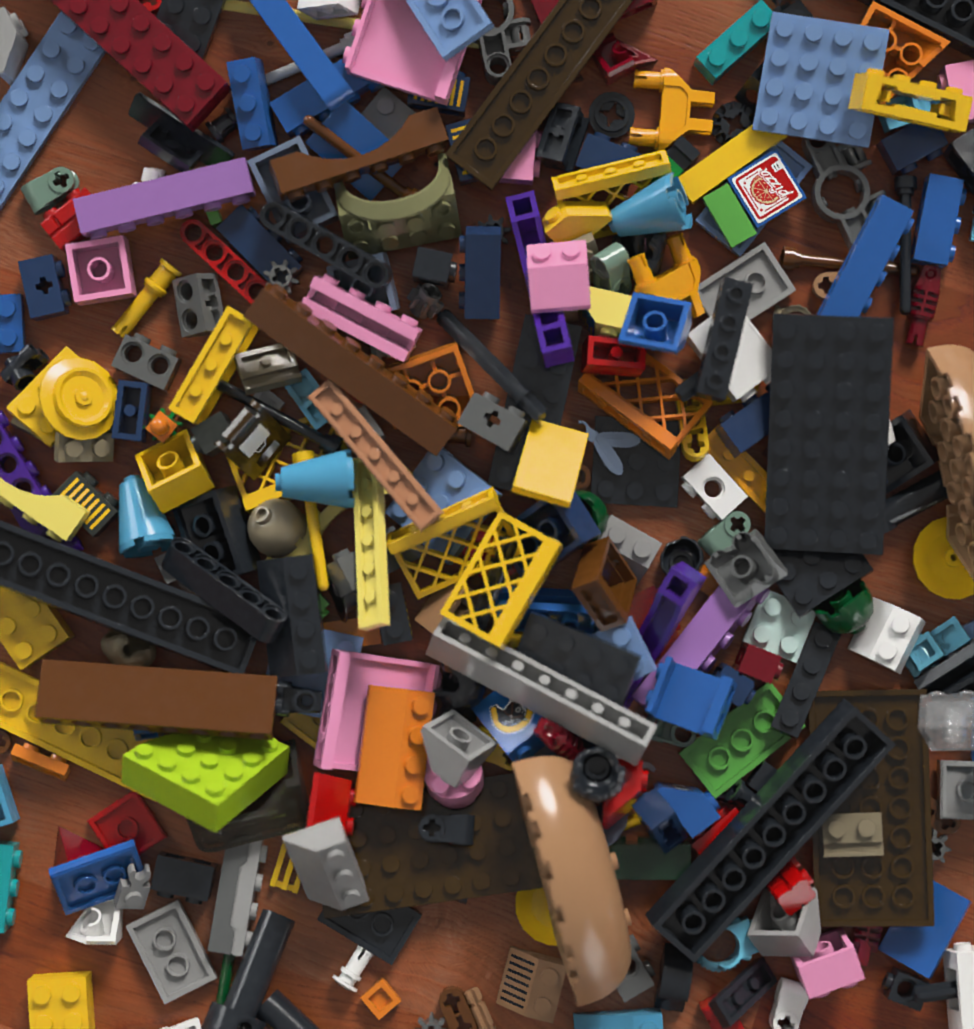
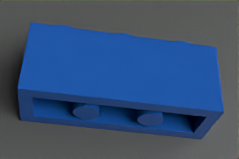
M250 57L226 62L242 150L255 151L278 146L272 108L269 104L270 97L263 60L257 57Z
M933 173L928 174L924 178L911 245V263L930 265L943 269L948 266V262H953L956 246L952 245L953 236L958 234L961 225V217H957L959 205H964L967 189L963 188V179Z

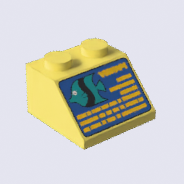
M590 286L591 309L577 310L578 316L591 336L619 338L632 296Z

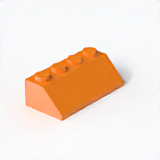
M368 685L354 802L421 811L428 756L421 729L425 724L432 721L434 692Z

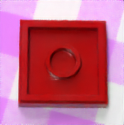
M134 791L129 792L87 820L105 849L133 839L137 851L141 855L168 837L142 795Z

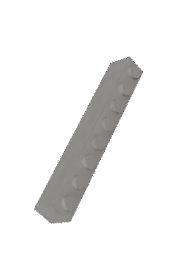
M443 617L432 634L426 655L637 766L657 727L654 723L508 646L502 651L446 617Z

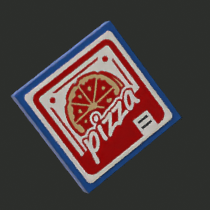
M777 148L726 179L756 229L807 198Z

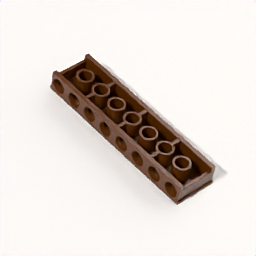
M43 659L34 717L42 724L273 741L278 676Z

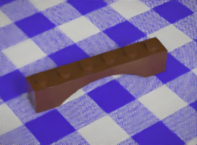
M434 107L409 115L400 130L390 140L366 154L346 159H325L297 151L270 160L269 170L280 200L289 199V202H294L306 196L305 193L314 190L317 193H322L334 187L333 184L342 181L345 184L361 179V175L372 172L373 175H377L389 169L388 166L397 163L400 166L413 163L416 161V157L427 154V157L438 155L444 151L443 148H446L449 138L438 109Z

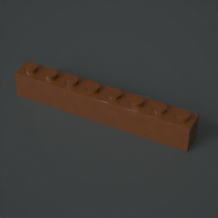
M267 283L243 317L437 456L458 428L459 424L457 423L456 414L445 406L441 408L432 402L433 398L424 390L419 389L417 391L408 384L409 380L401 373H392L385 368V363L379 357L373 354L369 356L363 352L357 341L350 337L344 338L336 332L337 328L331 322L325 319L319 320L312 314V309L300 301L298 303L288 297V292L277 284L271 285Z

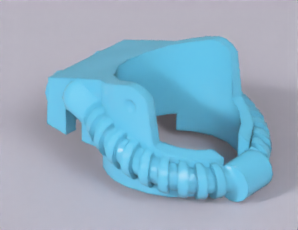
M747 916L737 917L726 928L733 933L736 942L734 953L727 959L715 962L701 955L696 962L701 964L702 968L705 967L706 970L710 969L711 972L717 971L720 973L721 971H730L733 967L736 968V965L740 964L741 960L749 961L753 954L759 952L747 936L752 919H748Z

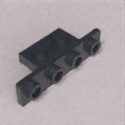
M138 92L134 96L128 114L148 127L140 136L138 144L172 165L175 169L185 172L192 170L199 162L210 166L234 159L235 153L199 129L192 132L169 110L143 93Z

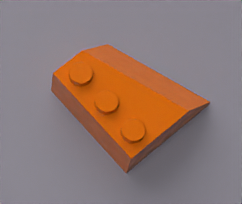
M875 1L871 3L859 24L890 29L883 65L884 76L893 78V75L896 74L908 76L912 79L951 42ZM877 102V104H880V105L887 103V102H881V103Z
M456 341L409 357L405 362L398 361L384 366L392 373L399 372L409 380L408 384L417 391L422 389L433 398L432 402L439 407L445 406L456 414L457 420L460 419L474 393Z

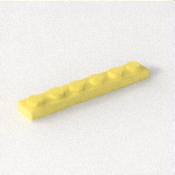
M357 457L353 459V496L355 500L354 522L359 629L367 631L390 625L385 502L383 486Z

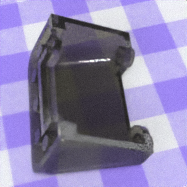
M295 739L281 742L290 746L288 773L215 833L186 817L195 843L201 851L207 853L217 852L296 832L307 827L309 801Z

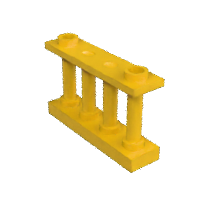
M227 306L168 409L194 424H199L208 419L223 394L216 389L219 382L224 380L229 383L237 369L234 362L235 355L249 349L260 329L244 318L242 313Z

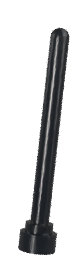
M911 175L894 177V191H897V196L900 197V204L911 209V196H914V191L917 190V177ZM911 229L907 235L902 234L899 239V245L901 246L899 250V311L902 315H908L911 312Z
M221 380L216 388L218 391L251 409L253 408L249 403L252 399L255 400L279 424L318 444L319 449L323 451L322 454L324 455L338 452L344 440L334 433L332 435L328 433L324 435L252 395L246 396L245 391L224 380Z

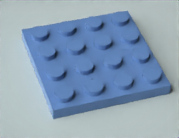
M772 12L752 130L869 148L875 115L850 110L848 106L855 74L866 73L867 68L883 70L890 29Z

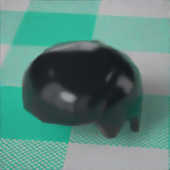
M681 536L679 539L666 544L660 556V568L666 576L672 566L682 561L698 572H701L704 566V554L695 540Z

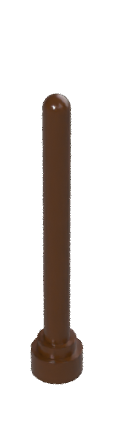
M307 115L304 117L303 123L306 127L347 158L362 155L313 116ZM372 172L368 173L397 195V199L419 192L415 187L412 189L409 186L404 187L386 172L373 175Z
M783 246L780 266L783 270H793L794 268H799L800 265L840 269L845 258L801 254V251L796 250L795 247ZM887 262L883 271L887 272V274L899 275V263ZM911 265V276L915 277L919 274L920 269L916 265Z

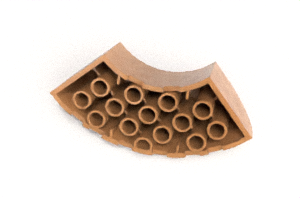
M940 345L926 349L919 419L930 438L932 446L937 445L938 456L941 461L938 464L943 487H946L947 496L951 503L946 505V539L974 581V351L959 345Z
M555 756L533 757L512 763L521 814L531 846L535 849L534 854L549 906L548 910L553 933L577 1007L609 995L625 978L632 954L628 926L632 925L628 909H624L615 870L619 869L615 852L610 853L596 808L600 806V803L579 797L578 793L572 791L570 774L573 769V761Z

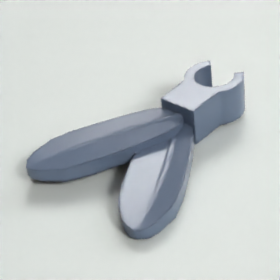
M579 420V423L586 426L585 433L589 434L588 441L594 442V446L606 467L614 474L621 475L623 473V465L612 447H633L640 443V438L628 432H602L598 434L585 421Z

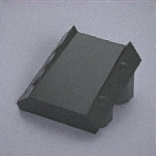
M757 529L750 533L739 532L733 537L730 546L724 550H717L711 555L710 559L704 562L735 608L788 575L787 568L784 567L772 548L764 540L765 537Z

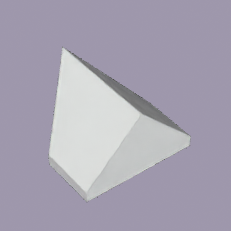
M114 899L86 908L65 937L88 945H116L123 938V909H115Z

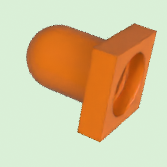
M159 410L145 429L162 443H165L179 425Z

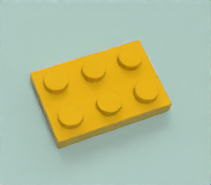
M67 346L6 407L12 416L49 448L55 444V432L57 431L50 426L42 414L38 396L41 380L50 367L63 359L79 357Z

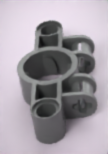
M497 0L502 4L503 16L506 21L498 28L494 26V28L474 41L479 46L485 78L493 86L497 85L511 66L510 57L519 55L531 39L529 30L531 20L524 17L514 19L513 0ZM493 65H501L505 68V71L501 74H495L490 68Z
M803 138L801 142L802 150L808 163L813 166L811 170L816 178L811 190L812 206L822 219L837 224L844 242L850 251L877 197L886 195V192L882 190L870 195L868 180L860 170L870 166L872 161L867 159L862 147L844 144L836 147L835 143L823 141V147L815 148L810 144L809 139ZM838 175L847 176L852 179L856 193H860L857 208L855 209L853 206L841 214L834 213L828 209L826 199L823 196L821 197L820 194L823 181L826 178L828 181L833 180Z

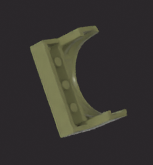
M445 153L438 154L439 168L434 180L424 189L404 198L390 201H369L350 194L346 190L343 181L334 184L344 239L372 255L459 238L462 235L450 168ZM353 251L348 253L349 259L358 257Z

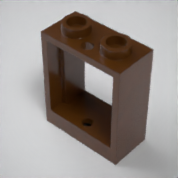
M608 536L583 546L572 591L601 632L627 624L637 578Z

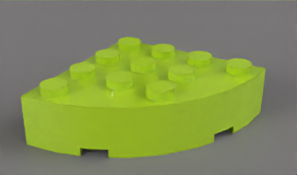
M172 733L139 744L122 756V783L216 833L288 773L290 746L277 741L275 738L271 741Z

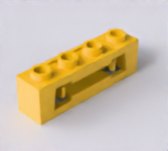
M867 68L866 73L855 74L848 109L951 133L966 132L973 97L963 95V89L945 87V90L937 89V83L919 81V84L910 82L911 77L894 74L893 78L884 76L885 71ZM891 93L923 101H942L939 104H931L930 112L899 104H876V102H890Z

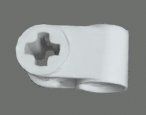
M784 977L780 978L769 1015V1024L772 1029L799 1028L803 1011L809 999L800 982ZM786 1016L790 1023L789 1025L784 1024L781 1028L777 1022L779 1019L784 1020Z

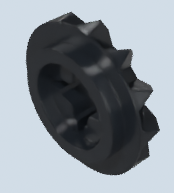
M606 92L599 95L592 102L589 109V122L594 132L603 133L610 138L617 139L627 134L630 127H632L635 119V110L631 101L623 94ZM615 104L616 115L621 119H614L608 127L607 117L603 113L610 112Z
M733 101L722 104L715 111L712 117V134L721 145L726 144L744 131L743 129L736 128L734 132L732 131L731 135H728L730 131V124L727 123L728 119L733 120L739 114L741 115L739 125L743 129H747L753 124L755 112L746 104Z

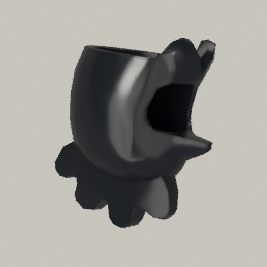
M441 663L443 670L442 683L440 688L433 690L443 704L439 716L453 709L471 723L475 722L477 716L472 711V708L483 700L487 687ZM450 673L458 678L459 684L449 680Z

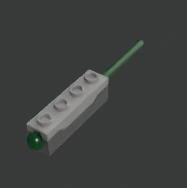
M253 822L242 824L238 830L239 833L230 832L226 840L208 951L224 954L216 1003L221 1005L224 1004L230 990L235 957H242L253 934V932L249 931L250 921L256 920L259 903H254L255 892H260L262 888L263 874H259L260 863L266 862L268 846L264 845L265 837H260V828Z

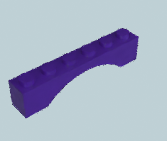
M534 190L505 197L529 298L527 245L547 243ZM563 311L533 314L546 368L575 361Z
M683 561L672 566L639 629V633L654 663L657 662L707 578ZM649 674L632 682L623 708L628 710L634 700L632 695Z

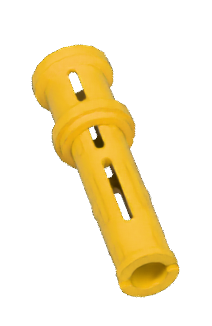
M161 258L159 261L160 265L151 277L144 279L145 282L143 284L145 287L114 326L111 327L116 334H120V337L124 338L125 334L129 335L155 300L167 294L166 289L172 283V280L182 275L179 270L165 259Z

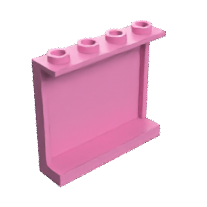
M362 0L361 8L364 11L361 20L356 19L354 22L352 36L355 37L352 46L346 47L342 59L347 74L447 106L466 48L448 61H445L406 0ZM477 0V1H478L479 4L481 5L483 0Z
M332 649L313 765L327 770L335 768L358 771L368 685L433 692L441 684L442 674L439 671L440 666L428 662ZM435 698L432 717H434L437 709V702Z

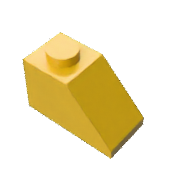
M563 201L557 207L549 209L545 217L542 218L545 233L555 243L572 241L590 232L594 235L613 220L608 204L600 201Z

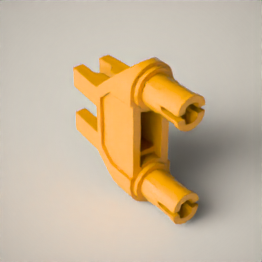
M670 68L661 69L660 72L635 69L633 88L659 89L661 93L659 126L656 127V130L630 127L628 144L654 147V150L660 151L671 147L681 135L683 137L685 135L710 136L713 120L690 118V107L712 108L715 102V92L692 90Z
M683 232L666 238L674 263L671 268L656 277H653L645 253L627 259L636 282L634 285L635 292L691 302L693 318L705 313L698 292L701 276L700 265L697 258L691 256L683 237Z

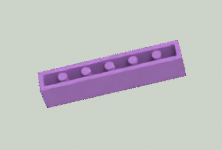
M245 157L75 198L73 203L81 234L85 237H90V240L107 237V232L118 230L119 233L136 230L135 225L147 223V226L159 225L165 222L164 218L175 216L176 219L188 218L193 216L192 211L204 209L205 212H212L221 209V204L233 202V205L245 204L250 202L249 197H254L256 194L248 162Z
M719 585L657 663L656 667L658 668L661 662L664 663L666 657L670 656L678 664L707 673L716 662V654L721 648L725 650L734 639V635H732L739 625L741 627L746 625L752 616V612H750L756 603L762 604L768 597L770 590L768 588L735 608ZM656 670L646 677L632 695L635 702L644 709L647 708L644 706L646 696L649 690H654L657 679H655Z

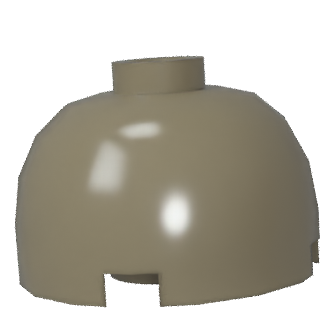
M281 498L269 499L259 504L252 510L247 523L250 541L261 553L266 554L270 558H280L292 553L297 548L294 544L300 537L304 538L307 529L304 513L290 501Z

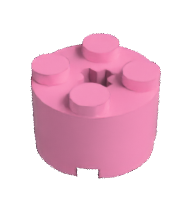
M427 756L425 783L429 795L449 809H460L472 804L484 786L482 765L469 780L454 788L443 782L440 776L432 771Z

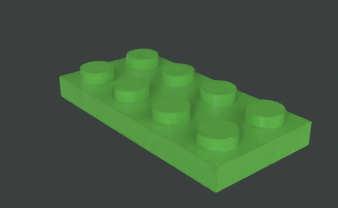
M765 682L760 686L748 705L743 703L739 707L735 706L727 713L717 740L699 735L690 746L684 747L678 752L714 799L791 739L789 736L770 729L783 698L772 683Z

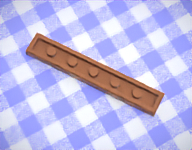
M328 379L308 396L309 400L421 532L444 514L333 381Z

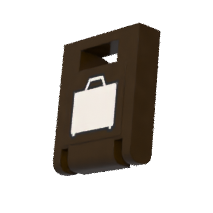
M252 399L249 405L257 413L253 415L244 408L222 434L230 442L229 446L227 447L219 440L214 445L255 481L292 436L259 403Z

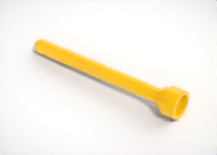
M300 451L291 455L292 463L295 464L315 458V452ZM304 501L312 554L314 555L317 587L321 591H326L329 588L317 503Z

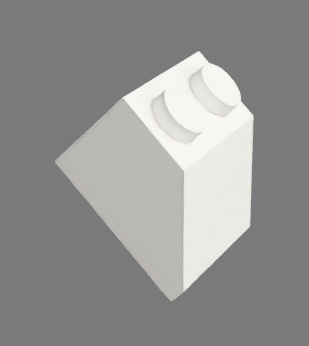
M872 597L873 614L866 623V627L861 632L854 634L847 649L901 674L926 622L921 617L902 608Z

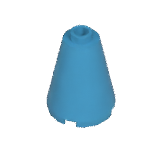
M673 172L668 173L611 209L613 220L608 223L613 233L617 232L620 237L691 229L693 226L692 213L686 215V206L689 205V201L680 179L677 176L673 177Z
M351 449L341 450L281 467V473L275 474L276 491H282V497L342 508H354L355 500L352 496L354 472Z
M140 475L125 477L123 479L124 482L119 485L120 556L123 555L124 558L148 557L153 555V550L160 547L162 552L167 551L171 540L176 538V535L166 515L162 514L148 493L145 482Z

